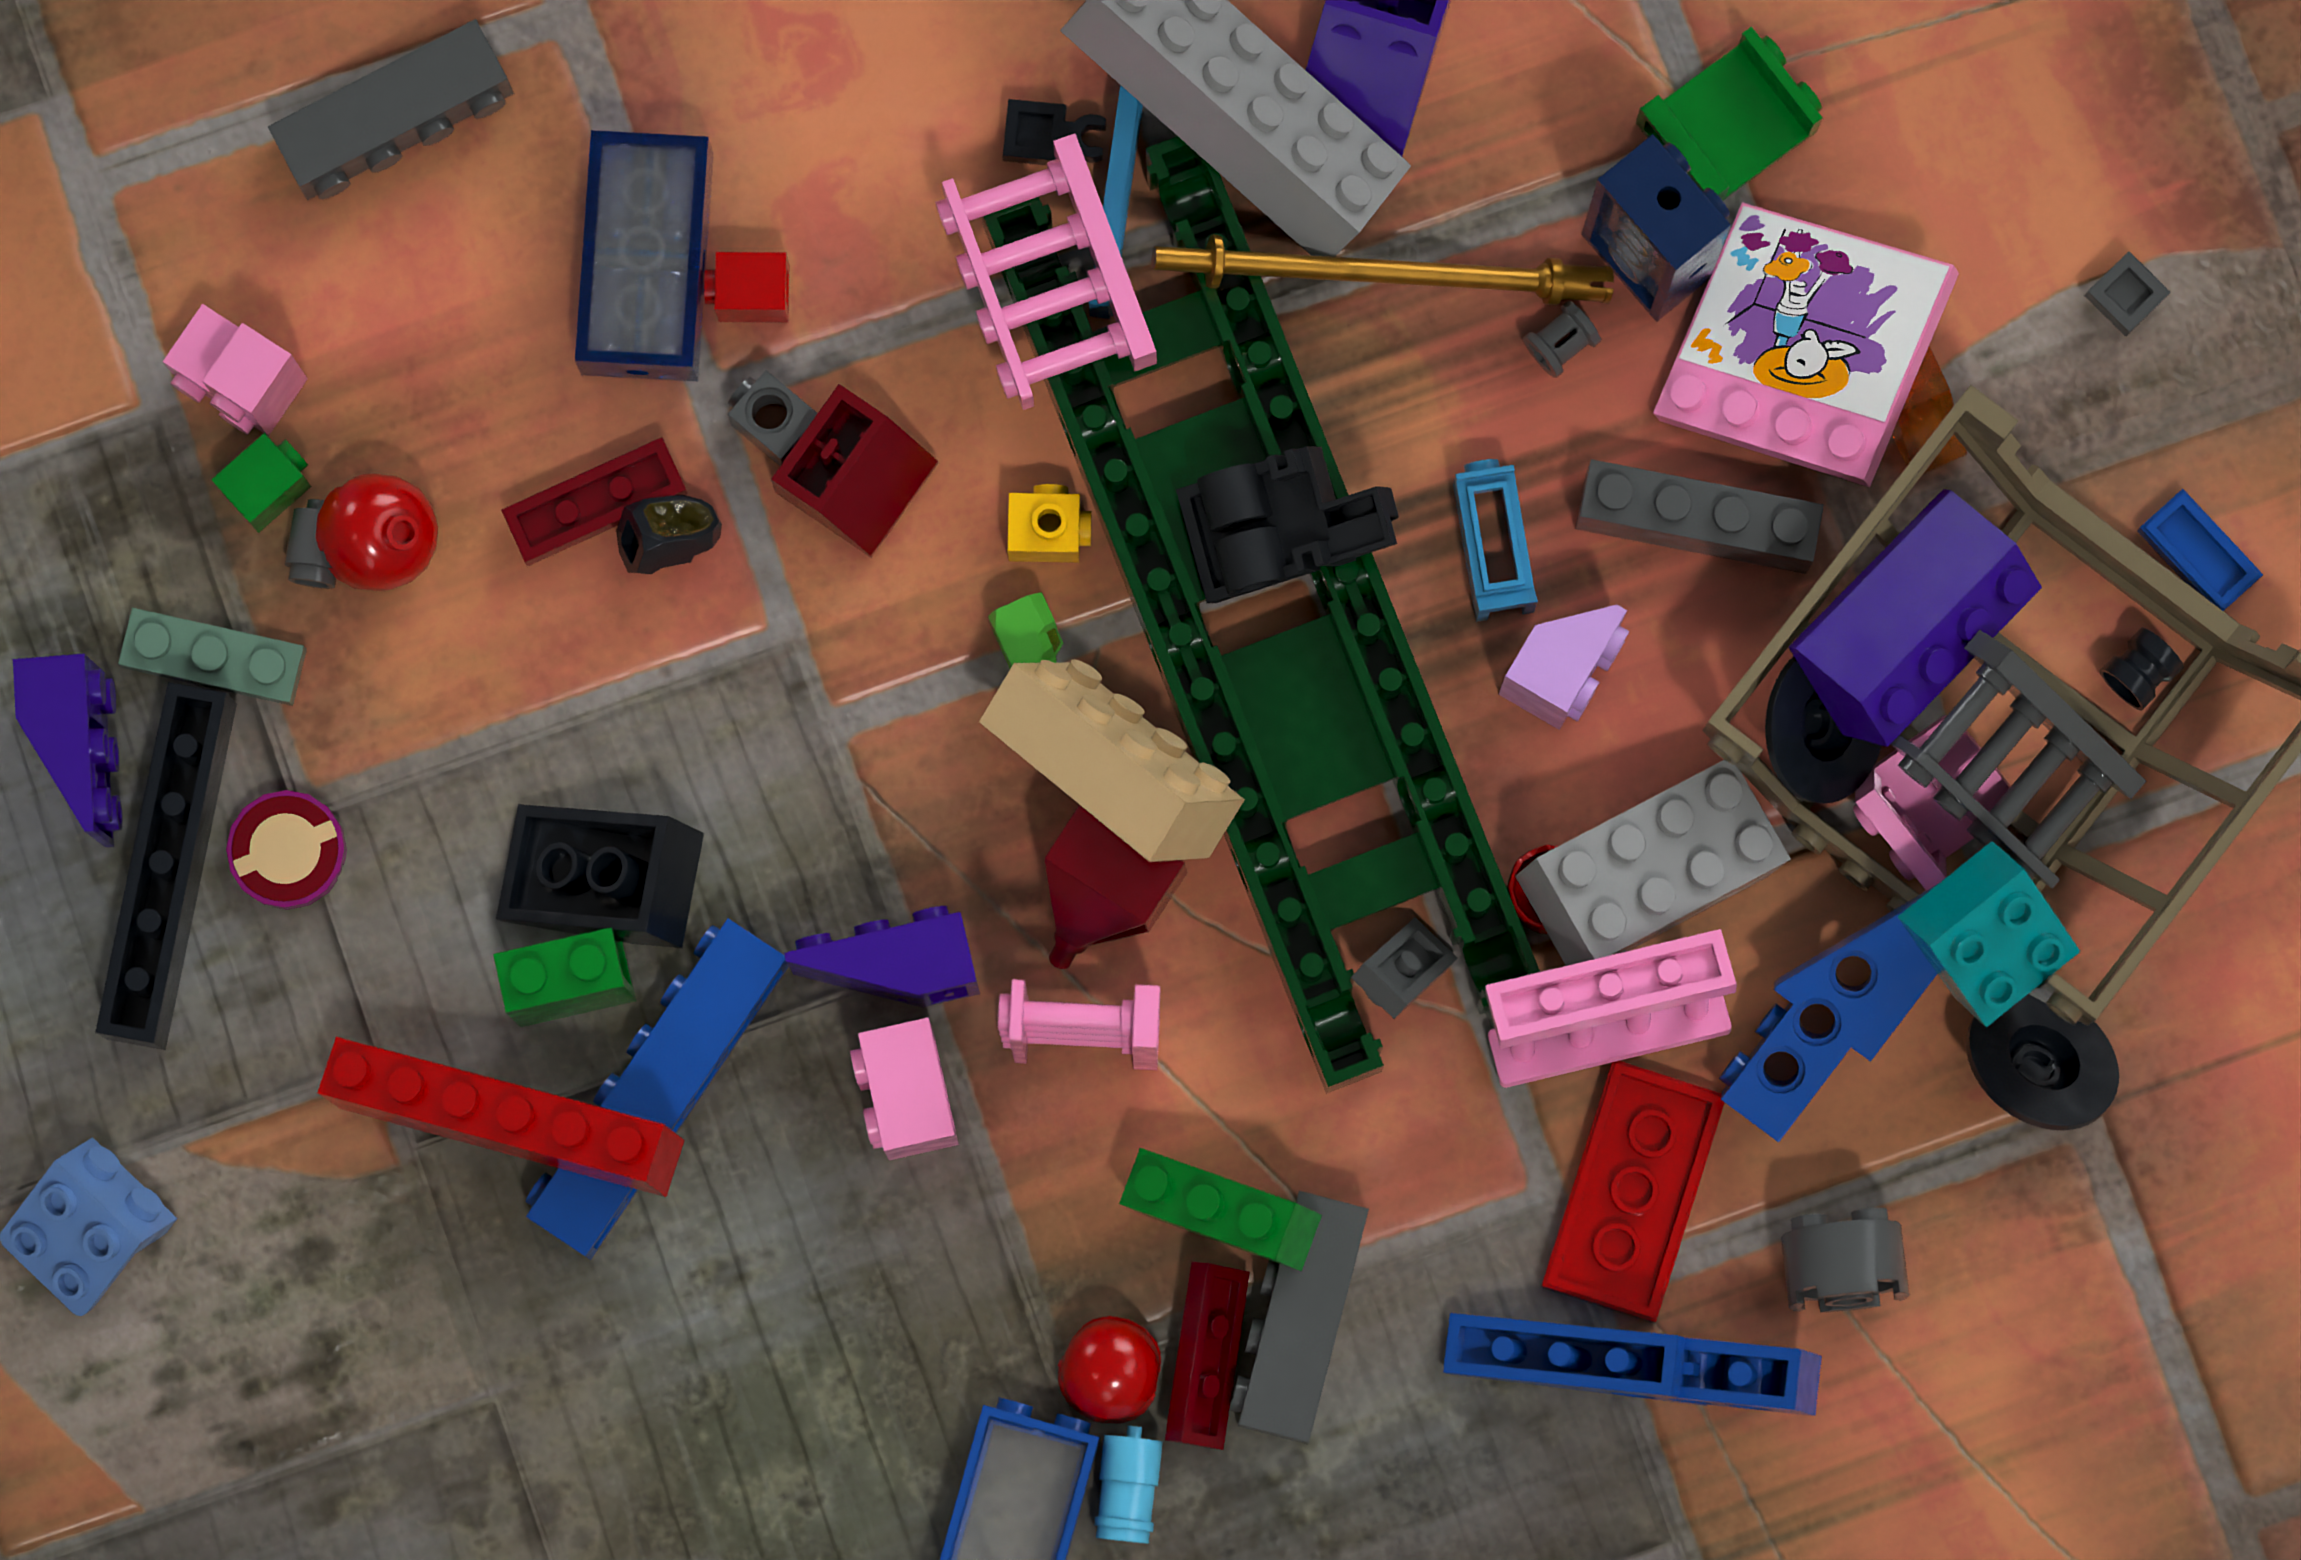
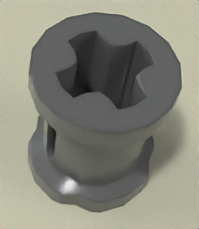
M1567 301L1561 306L1562 314L1537 334L1529 332L1523 337V341L1534 359L1554 378L1563 373L1562 365L1587 345L1595 347L1602 340L1590 319L1572 301ZM1570 332V335L1566 339H1564L1556 347L1554 346V344L1558 340H1560L1563 336Z

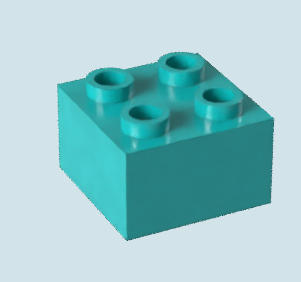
M1993 841L1898 916L1903 926L1954 998L1985 1027H1988L2081 952L2025 869Z

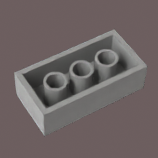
M1723 760L1537 857L1515 877L1563 962L1568 966L1630 951L1767 878L1791 860L1741 771L1735 765Z

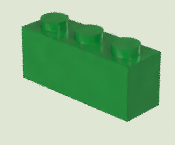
M1140 1148L1119 1202L1120 1205L1148 1217L1301 1272L1322 1217L1321 1214L1295 1202Z

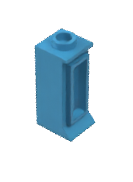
M1486 459L1464 465V473L1455 474L1453 489L1476 622L1488 620L1490 612L1521 607L1522 615L1534 613L1538 600L1533 584L1514 465L1500 467L1499 460ZM1501 490L1516 580L1489 584L1474 494Z

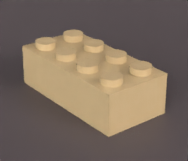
M1041 660L1040 663H1014L979 721L984 727L1149 862L1201 859L1211 856L1245 800L1228 786L1230 779L1226 774L1210 764L1199 763L1186 753L1187 744L1180 737L1166 729L1155 728L1142 717L1145 712L1138 703L1124 695L1113 694L1100 683L1102 680L1101 674L1090 665L1079 660H1071V662L1064 663Z

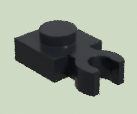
M1008 99L1003 161L1047 165L1046 162L1055 160L1053 141L1075 133L1085 161L1088 163L1100 162L1103 160V148L1085 145L1082 141V136L1089 130L1106 131V118L1097 114H1087L1081 116L1075 122L1066 121V104Z

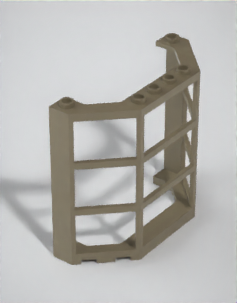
M1970 385L1710 718L1703 732L1710 738V741L1707 743L1708 746L1721 758L1735 765L1789 823L1796 827L1791 833L1793 837L1815 854L1820 855L1823 850H1826L1843 863L1839 871L1850 882L1864 891L1873 886L1890 899L1886 905L1890 912L1920 895L1810 811L1814 802L1802 800L1789 792L1778 777L1759 758L1763 749L1729 722L1792 641L1810 625L1808 622L1873 537L1875 536L1886 548L1900 534L1888 518L1950 438L1955 435L2017 509L2016 513L2002 529L2004 534L2016 543L2032 523L2201 651L2135 737L2003 635L1998 633L1994 637L1995 640L2013 650L2097 733L2123 752L2121 757L2134 769L2141 763L2233 808L2167 895L2075 849L2076 845L2118 792V790L2111 786L2105 793L2097 792L2040 860L2054 874L2061 865H2064L2154 911L2089 998L2056 973L2052 974L2029 993L2033 997L2045 1002L2055 1014L2068 1023L2075 1025L2077 1021H2080L2088 1026L2097 1020L2301 753V721L2247 791L2153 747V745L2217 662L2301 700V649L2297 650L2282 643L2275 651L2256 644L2260 636L2255 630L2239 624L2049 480L2040 467L2032 464L2026 470L2015 454L2021 447V444L2011 434L2019 420L1974 386ZM1908 725L1900 735L1909 741L1919 732ZM2021 811L2009 826L2027 839L2039 823ZM2036 877L2032 879L2041 892L2046 884Z

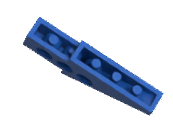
M1932 888L1794 968L1774 982V990L1787 999L1789 1004L1784 1009L1775 1003L1755 1030L1762 1037L1761 1041L1749 1056L1739 1051L1719 1077V1080L1726 1084L1721 1093L1722 1101L1777 1142H1780L1850 1048H1853L1870 1062L1937 975L1935 969L1898 918L1901 913ZM1858 956L1869 964L1871 973L1863 984L1848 986L1838 979L1836 968L1844 958ZM1812 1004L1827 1006L1835 1017L1832 1027L1820 1034L1807 1031L1800 1022V1015L1807 1006ZM1778 1051L1787 1052L1797 1060L1799 1068L1792 1078L1779 1081L1771 1078L1766 1073L1764 1063L1766 1058L1772 1053Z
M1450 1313L1443 1373L1701 1406L1714 1405L1816 1416L1822 1356L1795 1348Z

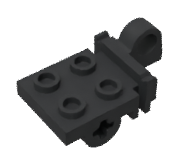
M1312 446L1289 449L1284 451L1285 455H1271L1266 457V460L1255 464H1243L1218 470L1198 478V483L1176 489L1206 602L1219 603L1321 570L1320 566H1341L1357 561L1356 558L1396 545L1397 540L1391 521L1398 519L1399 515L1392 489L1375 486L1336 499L1322 447Z

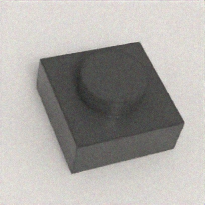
M2128 251L2087 291L2085 297L2127 337L2171 292Z

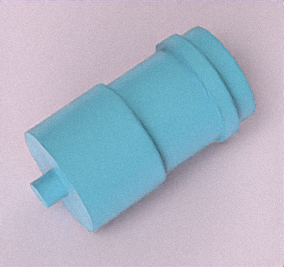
M1127 1426L1126 1437L1104 1435L1099 1480H1102L1098 1516H1095L1094 1526H1097L1096 1538L1149 1544L1150 1532H1153L1154 1523H1151L1155 1486H1158L1163 1441L1142 1439V1427Z

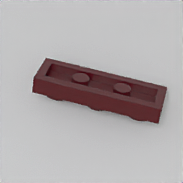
M661 437L510 505L501 511L525 564L530 566L618 526L624 507L646 498L687 495L688 492Z
M1191 1261L1165 1441L1224 1450L1250 1275L1249 1271Z

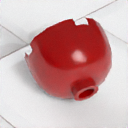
M362 474L348 480L342 487H336L327 495L317 516L316 542L319 550L324 551L326 560L332 567L328 569L336 579L354 589L387 591L411 583L428 568L437 549L438 523L433 506L419 488L397 476Z

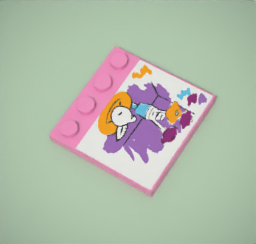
M1742 203L1653 414L1661 422L1870 487L1959 272L1954 265Z

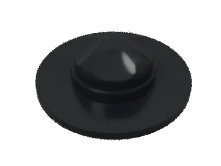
M1793 656L1787 662L1775 681L1766 711L1765 736L1770 762L1778 779L1796 797L1808 802L1823 804L1840 801L1855 792L1867 779L1877 761L1882 745L1842 735L1795 657Z
M2027 994L1988 1027H1985L1975 1016L1969 1025L1966 1037V1051L1971 1070L1985 1093L1999 1107L2013 1117L2044 1129L2073 1130L2096 1121L2113 1102L2119 1085L2118 1062L2108 1038L2095 1022L2088 1026L2080 1021H2077L2075 1025L2070 1024L2055 1014L2045 1002Z

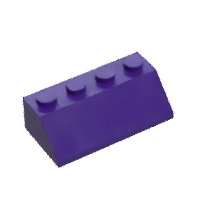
M1943 489L1788 647L1842 735L1888 747L1972 661L1974 657L1964 648L1976 633L1981 630L1994 638L2035 596L2042 586L2018 545L1953 491Z

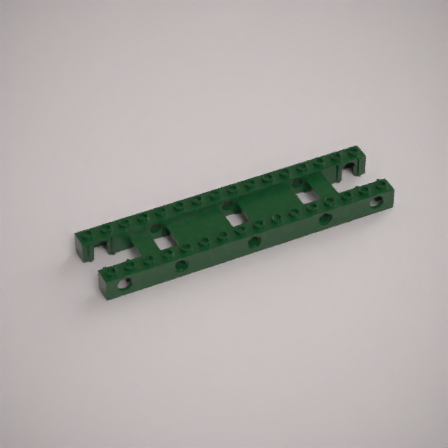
M1178 136L1146 148L1147 184L1150 191L1156 189L1174 233V247L1206 249L1209 237L1211 235H1220L1225 250L1251 252L1220 173ZM1039 197L982 217L983 228L992 249L1053 228L1050 207L1048 204L1042 206ZM1056 252L1001 271L1013 303L1078 281L1075 271L1069 273L1066 265L1062 267ZM1189 272L1197 292L1142 312L1156 349L1157 364L1134 372L1129 356L1118 359L1117 355L1114 354L1044 379V382L1192 756L1199 763L1210 764L1226 774L1230 779L1228 786L1245 799L1225 831L1224 837L1327 1094L1381 1073L1384 1067L1380 1057L1383 1045L1380 1038L1374 1040L1371 1032L1367 1033L1352 996L1354 980L1351 977L1354 975L1352 969L1346 971L1331 930L1437 890L1452 928L1449 939L1452 946L1459 945L1480 998L1477 1009L1479 1014L1486 1013L1492 1029L1495 1027L1486 997L1485 985L1539 973L1540 970L1372 552L1357 557V561L1341 566H1320L1321 570L1310 573L1326 616L1222 656L1218 646L1213 647L1199 609L1200 603L1206 601L1176 489L1198 483V478L1218 470L1243 464H1255L1266 460V457L1271 455H1285L1284 451L1289 449L1312 446L1322 447L1335 498L1339 499L1348 496V492L1261 276L1223 274L1219 287L1215 289L1206 286L1204 273ZM1082 304L1022 325L1035 357L1108 332L1107 326L1092 331ZM1219 347L1240 399L1135 439L1131 427L1126 428L1115 400L1113 388ZM1393 780L1414 834L1308 875L1305 865L1300 866L1286 829L1287 821Z

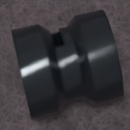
M2141 627L2128 641V650L2122 656H2113L2102 667L2100 674L2108 686L2121 699L2135 709L2142 711L2156 697L2155 688L2161 682H2170L2184 666L2178 655L2167 643L2152 631Z

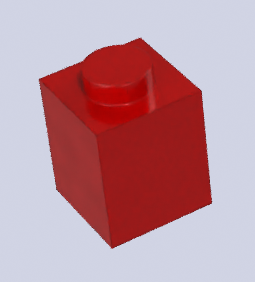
M716 252L715 269H705L704 300L705 304L715 305L714 309L719 322L789 323L790 265L786 252Z

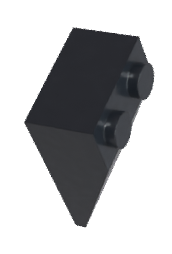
M518 804L496 919L502 922L578 935L612 927L615 941L683 948L704 833L670 816Z

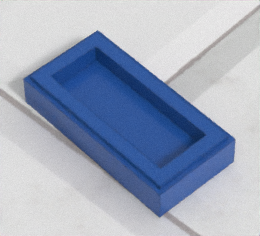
M2184 489L2179 491L2137 530L2185 583L2222 611L2228 608L2263 576L2261 571Z

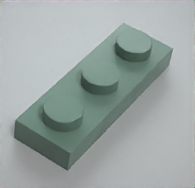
M132 607L118 665L121 668L293 706L307 649L299 644Z

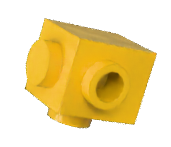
M1058 484L1035 485L1033 493H1009L1007 549L1009 561L1079 563L1080 546H1091L1092 511H1080V494H1068L1069 488Z

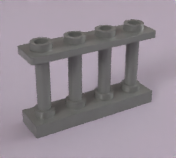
M1979 630L1964 648L1981 664V667L1976 671L1979 677L1978 680L1920 748L1901 735L1891 745L1904 757L1898 764L1901 770L1924 788L1932 783L1938 789L1932 798L1953 817L1961 820L1966 815L1972 821L1967 831L1984 846L1993 841L2025 869L2031 880L2036 877L2053 889L2060 879L2040 860L2098 791L2105 793L2110 786L2132 799L2145 784L2146 780L2013 650ZM2009 691L2016 698L2010 704V707L2013 709L2012 713L1959 776L1953 779L1939 765V762L1998 693L2004 696ZM2043 724L2049 730L2043 738L2047 744L1990 812H1988L1973 795L2031 726L2038 729ZM2076 756L2083 763L2077 770L2080 777L2022 844L2007 830L2008 826L2065 759L2072 761Z

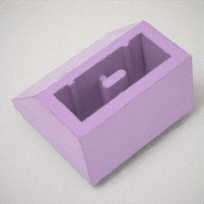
M1613 605L1535 625L1506 673L1498 695L1558 730L1561 729L1567 717L1578 722L1599 684V681L1591 677L1597 666L1605 671L1609 670L1629 633L1628 630L1621 627L1627 610L1619 605Z

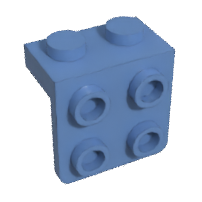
M92 1137L53 1162L1 1231L0 1242L73 1314L83 1316L95 1307L132 1257L164 1236L178 1218L162 1204L157 1194L145 1188L120 1164L114 1153L102 1147Z

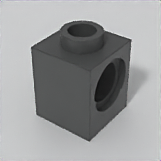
M767 370L764 371L757 381L752 377L747 378L735 390L728 402L733 407L728 413L731 426L779 466H781L818 414ZM768 404L780 405L787 411L784 422L774 429H765L755 423L757 412Z

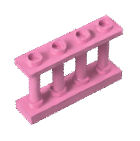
M1075 133L1053 141L1055 160L1046 162L1047 169L963 199L960 198L954 179L951 178L942 182L945 199L935 202L946 234L950 235L957 232L965 253L955 256L966 289L978 287L985 308L975 312L987 344L998 341L1005 360L1004 363L995 365L1007 399L1018 396L1023 410L1034 407V398L1030 384L1116 354L1118 359L1129 356L1134 372L1157 364L1154 343ZM1056 191L1058 196L1065 193L1069 194L1075 214L1067 216L1068 223L980 253L969 221ZM1076 245L1078 250L1086 247L1089 248L1096 268L1087 271L1088 277L1011 305L1000 307L989 277L990 275ZM1095 299L1098 304L1109 302L1116 322L1107 325L1108 332L1024 362L1020 361L1009 330Z
M1721 929L1485 985L1486 997L1495 1029H1491L1488 1032V1041L1500 1085L1504 1088L1728 1035L1731 1032L1732 1025L1723 995L1736 993L1737 984Z
M1012 979V993L1000 994L998 1030H1000L1003 1048L1012 1050L1015 1063H1027L1028 1044L1122 1048V1054L1133 1055V1069L1157 1070L1160 986L1135 985V1000H1122V1006L1029 1001L1025 980Z

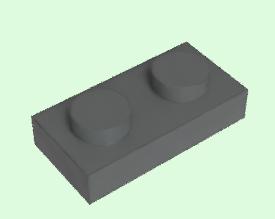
M1415 917L1366 960L1351 978L1365 991L1367 997L1374 1004L1382 1007L1395 1019L1440 978L1458 958Z

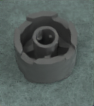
M1887 1208L1855 1210L1851 1212L1852 1220L1830 1223L1827 1221L1826 1214H1808L1791 1218L1792 1231L1784 1233L1781 1237L1789 1309L1798 1312L1805 1310V1300L1819 1301L1820 1312L1851 1311L1879 1307V1294L1893 1291L1894 1300L1902 1301L1909 1297L1902 1227L1897 1221L1888 1220Z

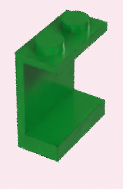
M1751 26L1742 33L1738 46L1664 100L1658 94L1639 109L1635 123L1647 138L1653 134L1663 146L1668 142L1672 143L1688 161L1691 170L1687 174L1702 191L1707 187L1712 189L1724 201L1815 134L1823 117L1819 113L1822 110V105L1814 91L1803 81L1796 84L1783 67L1787 62L1778 45L1769 36H1764L1761 39Z
M612 927L493 954L505 1012L520 1027L637 1001L625 945L622 941L615 942Z

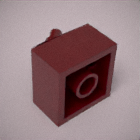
M1079 804L1044 858L1056 926L1054 933L1056 943L1049 954L1050 963L1056 968L1067 969L1070 967L1076 954L1084 952L1088 946L1149 933L1186 876L1187 869L1185 863L1181 860L1149 862Z

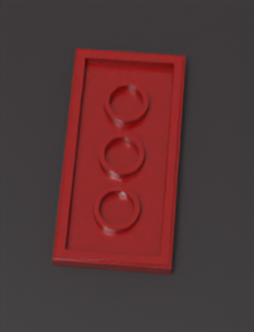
M1622 1061L1611 1063L1541 1287L1650 1323H1656L1725 1104L1721 1100V1093Z

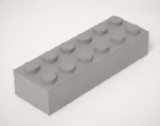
M1086 0L1060 30L1310 255L1335 257L1360 233L1411 167L1404 158L1228 0Z

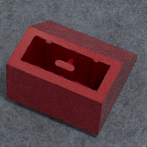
M838 384L771 478L775 493L872 558L939 462L889 417Z

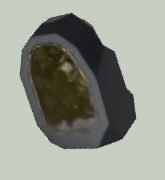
M686 495L646 498L624 507L616 530L619 554L628 573L653 574L661 568L691 563L695 555L707 552L714 547L721 537L722 523L714 508L702 499Z

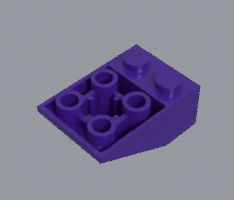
M1326 0L1306 71L1402 157L1451 0Z
M85 654L13 659L16 720L83 830L104 847H114V831L122 830L123 814L119 795L111 794L110 773L118 772L120 764L116 737H108L107 714L116 713V691L113 679H105V672Z
M936 906L912 913L913 923L892 928L888 919L863 923L854 927L855 936L836 941L831 940L830 933L807 936L795 941L797 950L784 953L786 962L793 975L922 1008L980 994L961 912L949 914L947 906Z

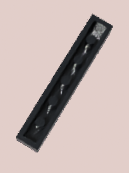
M169 682L167 684L95 1033L107 1040L166 1050L237 703L225 692Z

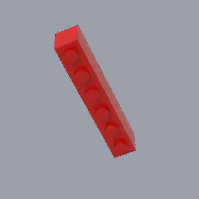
M340 1037L335 1038L317 1092L342 1110L667 1197L685 1141L665 1124Z

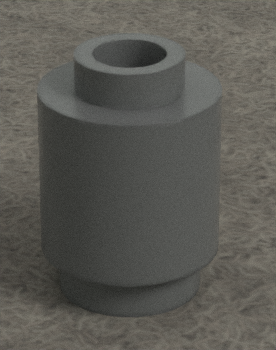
M308 499L306 508H295L293 512L285 565L290 567L288 580L304 586L333 589L335 588L336 578L328 569L332 567L327 562L324 551L319 550L316 542L317 516L325 500Z

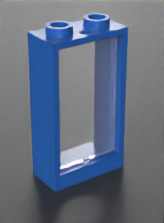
M1000 1397L998 1398L996 1408L983 1405L940 1560H1067L1100 1437L1088 1434L1091 1423L1062 1414H1056L1054 1424L1031 1418L1032 1406Z

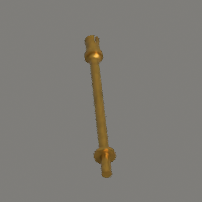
M1211 235L1206 249L1154 246L1151 256L1153 270L1204 273L1206 286L1215 289L1219 287L1223 274L1535 292L1546 305H1558L1561 300L1596 301L1608 304L1612 299L1614 288L1590 286L1591 281L1614 282V272L1611 266L1563 264L1560 258H1547L1544 263L1534 269L1225 250L1220 235Z

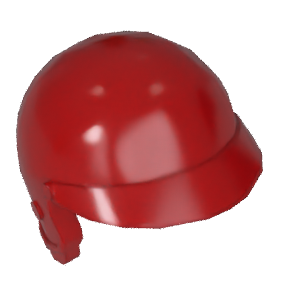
M1115 1316L1092 1319L1085 1323L1074 1335L1062 1360L1058 1363V1384L1061 1393L1071 1407L1092 1421L1103 1424H1121L1135 1420L1146 1412L1155 1399L1161 1368V1351L1157 1341L1147 1329L1130 1319Z

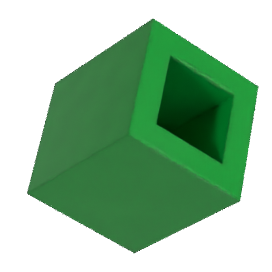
M265 433L211 479L258 533L311 488V485L301 474L309 466L307 462L286 439L276 446Z

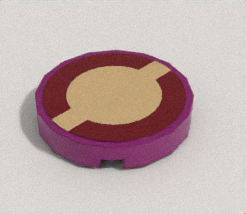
M283 790L264 794L242 809L230 828L226 852L230 872L246 894L263 905L290 910L309 906L331 891L338 881L337 878L342 871V866L345 864L347 847L343 828L326 805L309 794Z

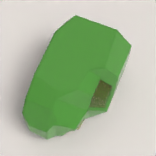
M1042 592L1027 595L994 610L988 615L991 628L1010 669L1014 663H1040L1041 660L1057 663V655L1064 643Z

